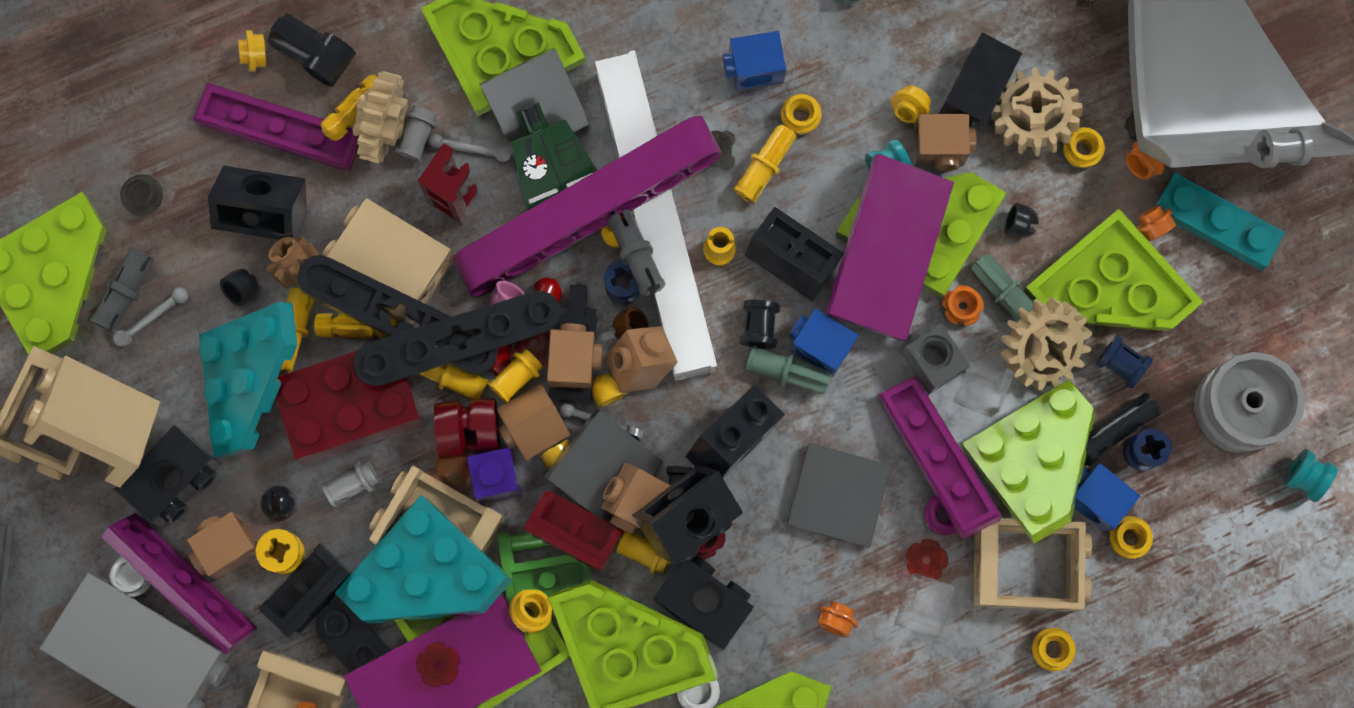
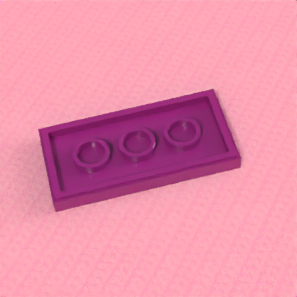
M881 154L873 156L826 309V315L899 341H907L954 185L953 181Z
M501 593L484 614L466 615L463 613L344 675L359 708H475L541 673L542 670L522 631L511 620L509 605Z

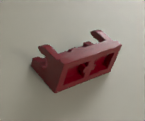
M443 143L417 182L429 205L463 225L467 219L465 213L477 196V186L472 184L468 188L467 194L462 196L460 189L469 176V164L464 163L458 169L453 158L454 149Z
M550 490L543 493L523 528L526 533L600 573H603L625 532Z

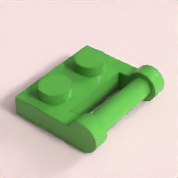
M511 531L497 533L502 570L513 579L505 589L508 605H510L513 597L523 590H539L549 597L554 592L592 580L590 567L569 555L515 563V551L550 545L526 532L511 535Z

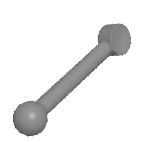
M438 134L430 135L427 140L428 146L433 150H438L445 143L454 150L495 157L501 164H507L512 159L511 150L506 146H501L496 150L445 140Z
M181 287L174 289L169 299L126 331H116L113 335L114 344L122 348L129 346L132 336L176 303L182 304L188 299L187 290Z
M569 402L562 403L558 408L559 415L567 419L575 417L587 421L592 415L574 409V406ZM618 424L636 440H641L643 435L641 429Z

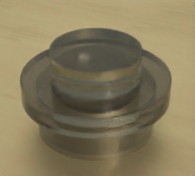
M139 174L125 181L121 188L120 199L123 206L130 213L146 216L152 214L160 207L163 201V189L155 178Z

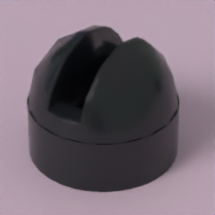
M1014 203L1006 218L1005 234L1017 238H1027L1034 235L1036 230L1031 227V224H1039L1037 212L1027 205Z
M236 269L220 280V287L230 302L237 306H243L256 294L258 282L253 274H249L247 270Z
M284 486L269 488L261 499V508L264 514L276 521L289 519L297 509L296 495ZM279 492L280 513H275L273 494Z

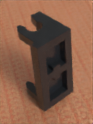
M982 32L938 114H969V128L977 129L978 125L985 126L1022 53Z
M774 206L752 236L744 256L811 301H814L826 280L831 277L844 252Z
M319 543L306 560L260 606L259 610L287 638L297 639L315 620L321 609L337 596L335 592L353 572L323 544Z

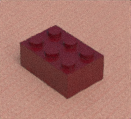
M359 350L277 377L282 384L276 395V400L295 461L306 467L426 426L411 378L407 377L375 387L363 384L353 372L354 356Z

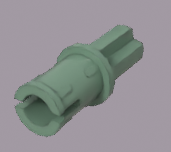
M986 254L971 267L972 273L996 298L993 302L995 304L1000 303L1017 322L1021 319L1019 315L1021 307L1028 312L1033 310L1032 300L1018 286L1021 282L1019 280L1014 282L991 255Z
M756 345L752 347L746 365V371L781 381L780 386L785 387L787 383L818 394H825L831 380V373L828 370L795 360V355L793 354L786 357L758 348Z

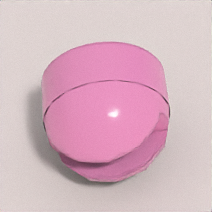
M499 281L490 294L489 304H495L525 293L511 282Z

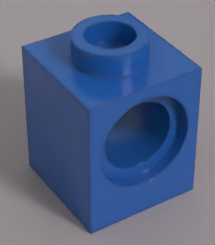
M779 31L730 39L729 53L723 54V63L726 78H734L736 91L784 83L786 64Z
M815 308L809 319L802 315L792 329L789 337L795 341L790 352L813 366L828 370L831 373V377H834L859 335Z
M1099 463L1089 470L1083 467L1081 481L1078 483L1074 499V509L1106 533L1117 527L1140 498V495Z

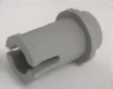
M413 106L411 112H406L405 117L408 118V121L395 152L405 158L420 161L430 131L438 125L435 122L437 115L419 106Z
M368 460L363 463L355 462L353 469L321 484L325 496L334 508L365 490L369 492L374 491V485L380 483L373 466Z

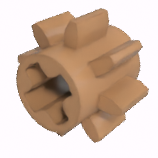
M299 236L296 240L293 237H284L271 247L268 256L273 263L266 270L285 289H288L291 284L299 287L297 275L300 266L306 259L321 254L303 236Z

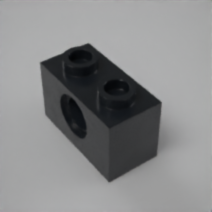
M223 165L208 195L211 229L278 240L284 237H293L295 239L307 212L305 178Z
M753 385L699 436L685 457L695 467L698 464H702L719 471L724 479L772 432L785 414L761 390Z
M173 425L141 459L139 467L120 488L116 486L114 490L151 524L163 527L166 523L171 525L184 514L188 507L185 503L196 491L199 493L203 492L213 483L217 477L215 471L221 463L185 430ZM172 469H178L180 474L178 484L173 489L166 490L163 485L165 474Z
M698 464L637 511L633 517L657 556L674 565H678L696 556L699 552V547L713 536H719L729 530L733 524L732 521L739 517L743 511L719 471ZM694 509V518L686 526L687 515Z
M694 556L691 561L688 560L676 565L653 597V601L693 630L703 634L705 639L723 651L754 608L753 605L747 602L751 594L731 580L725 586L713 577L716 571L715 568L700 557ZM709 588L716 593L718 605L713 611L702 612L695 607L693 596L699 589Z

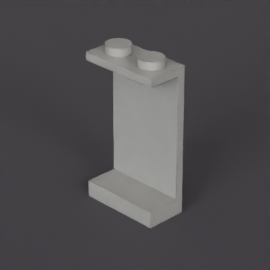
M89 572L39 648L136 708H205L206 703L202 702V699L210 686L215 688L223 680L229 669V665L225 662L231 654L229 652L225 655L218 648L211 646L113 587L110 580L102 575Z

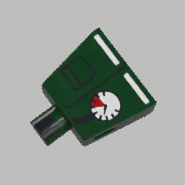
M539 103L516 112L525 135L509 141L522 200L527 209L539 205L597 171L566 120L562 119L548 125Z

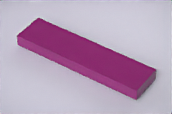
M208 82L193 118L197 125L350 173L359 148V144H357L359 137L353 135V128L346 127L348 132L340 140L332 141L321 131V122L324 120L322 118Z
M914 376L880 393L879 401L962 540L1001 521L1000 512L918 378Z
M137 513L112 524L102 535V538L225 655L251 638L257 628Z

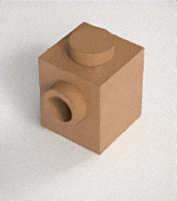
M919 114L914 124V166H934V170L942 172L954 171L959 166H964L970 153H975L977 141L976 129L969 128V114Z
M561 324V330H551L547 377L549 387L592 389L593 369L601 370L603 345L595 344L594 332H586L585 325Z
M662 326L626 330L605 356L620 393L656 388L678 362Z
M541 384L497 408L499 415L505 423L498 427L501 436L508 448L513 449L518 446L525 460L546 452L551 446L570 436L556 407Z
M624 463L618 476L613 477L608 482L603 493L605 501L601 508L613 514L610 523L633 534L636 527L641 529L633 515L671 485L638 467Z
M232 511L220 519L218 516H212L195 527L196 534L187 539L193 550L188 556L195 569L201 575L207 573L209 577L216 579L222 578L256 556L257 540L242 516Z

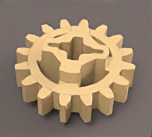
M1033 67L1030 77H1025L1021 71H1017L1016 82L1013 83L1008 80L991 113V120L995 121L994 132L996 135L1005 133L1003 144L1006 147L1016 142L1018 143L1019 154H1023L1027 147H1032L1035 156H1040L1041 147L1047 146L1052 153L1057 152L1058 140L1067 145L1071 142V131L1078 132L1080 119L1078 117L1082 116V103H1078V89L1068 90V77L1056 81L1054 80L1055 70L1050 69L1046 76H1040L1038 68ZM1038 110L1040 113H1033V111Z
M385 71L379 72L377 79L373 81L372 90L367 88L366 94H361L357 105L356 121L353 127V135L359 137L357 144H359L357 154L360 155V159L378 164L383 162L384 155L388 153L389 145L395 146L396 140H400L402 136L408 99L402 98L404 81L400 75Z
M1051 297L1046 305L1038 299L1033 300V310L1030 312L1021 307L1019 309L1021 319L1018 322L1009 320L1007 323L1013 330L1011 335L1001 336V341L1009 346L1008 349L1000 353V356L1008 362L1005 369L1024 386L1028 387L1032 384L1038 390H1043L1046 382L1054 388L1057 387L1060 383L1059 378L1062 376L1072 380L1073 373L1071 369L1074 366L1083 368L1085 365L1079 359L1081 353L1091 352V347L1084 343L1085 339L1092 336V331L1084 326L1088 321L1087 318L1077 312V309L1066 301L1061 303Z

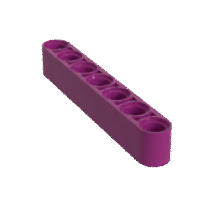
M702 116L688 118L464 247L453 256L454 263L471 296L476 297L487 294L494 289L497 282H509L608 225V219L615 213H619L620 217H622L623 210L633 211L710 167L721 158L722 152Z

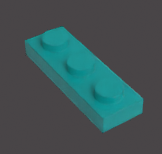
M1174 173L1169 178L1155 206L1160 205L1163 211L1171 208L1173 213L1170 215L1176 225L1261 271L1268 267L1285 234L1284 231L1177 173Z

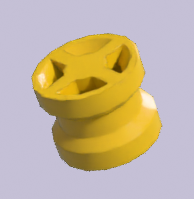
M281 529L270 530L263 534L257 542L256 558L260 565L268 571L282 575L290 574L303 563L305 547L301 539L293 533Z

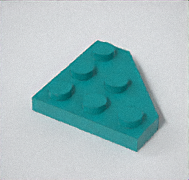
M277 302L199 334V353L202 359L205 381L204 394L207 400L210 423L209 436L212 442L214 458H228L254 449L260 436L255 429L262 412H270L282 384L277 376L284 360H292L298 346L292 303Z
M421 495L339 587L335 594L362 621L368 624L386 623V620H419L463 613L466 615L484 614L513 579L428 498Z

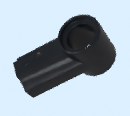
M288 13L278 17L271 27L267 40L271 47L301 64L307 73L329 87L335 86L356 55L354 49L337 36L325 32L323 35Z

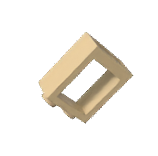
M33 346L0 412V456L18 464L23 456L39 463L35 471L60 481L63 473L75 477L85 453L72 448L66 462L9 438L41 371H45L47 367L54 370L62 360L58 356Z
M1001 518V521L974 534L973 607L1071 612L1085 610V602H1090L1092 594L1090 576H1085V559H1090L1092 553V537L1090 533H1086V522H1070L1048 535L1065 536V599L998 595L999 533L1026 534L1015 519Z

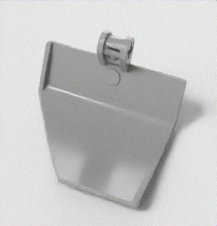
M1128 0L1132 102L1137 142L1143 153L1172 168L1251 162L1261 168H1274L1278 163L1305 166L1313 157L1354 155V135L1324 121L1275 50L1245 0Z

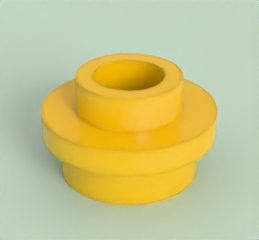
M247 30L246 39H238L240 64H248L249 72H256V67H266L263 34H253L252 30Z
M913 85L905 86L903 89L896 91L891 98L890 103L895 115L905 123L915 124L919 114H930V97L919 87Z
M807 94L790 96L783 103L780 113L782 124L797 135H805L814 131L818 127L822 116L819 103ZM797 110H803L807 113L808 118L805 121H798L794 118L793 113Z
M1080 127L1078 132L1071 131V142L1068 145L1063 143V154L1066 160L1078 168L1095 166L1102 159L1105 152V144L1101 135L1087 127ZM1079 143L1087 145L1089 154H1080L1077 151L1076 145Z
M1126 516L1114 530L1109 531V542L1114 552L1126 559H1136L1144 556L1150 550L1153 543V534L1150 526L1143 519L1135 516ZM1126 530H1130L1136 535V543L1133 546L1127 545L1123 540V534Z
M523 590L511 600L509 614L513 623L520 630L527 633H537L550 623L552 606L545 593L539 590ZM524 607L532 610L534 618L528 615Z
M1047 628L1035 636L1031 651L1035 662L1041 668L1048 671H1061L1073 662L1076 647L1074 640L1066 631L1059 628ZM1050 641L1057 643L1060 649L1058 656L1055 658L1049 657L1046 653V645Z

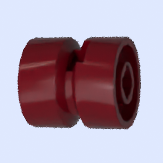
M495 398L471 400L468 407H463L459 401L435 403L434 431L439 458L464 456L467 449H472L476 455L500 450L499 417Z

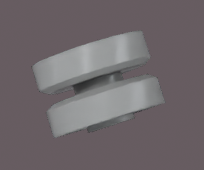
M1250 352L1231 358L1204 376L1195 391L1193 410L1198 427L1210 442L1225 451L1244 454L1278 443L1291 434L1303 416L1305 395L1300 379L1288 364L1270 354Z

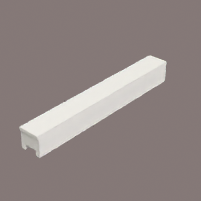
M635 50L629 51V54L595 61L596 75L618 158L657 136ZM671 189L632 212L644 240L650 241L653 248L651 256L666 283L665 287L657 293H654L652 286L651 289L660 324L678 361L672 368L675 381L707 373H710V375L716 374L717 363Z

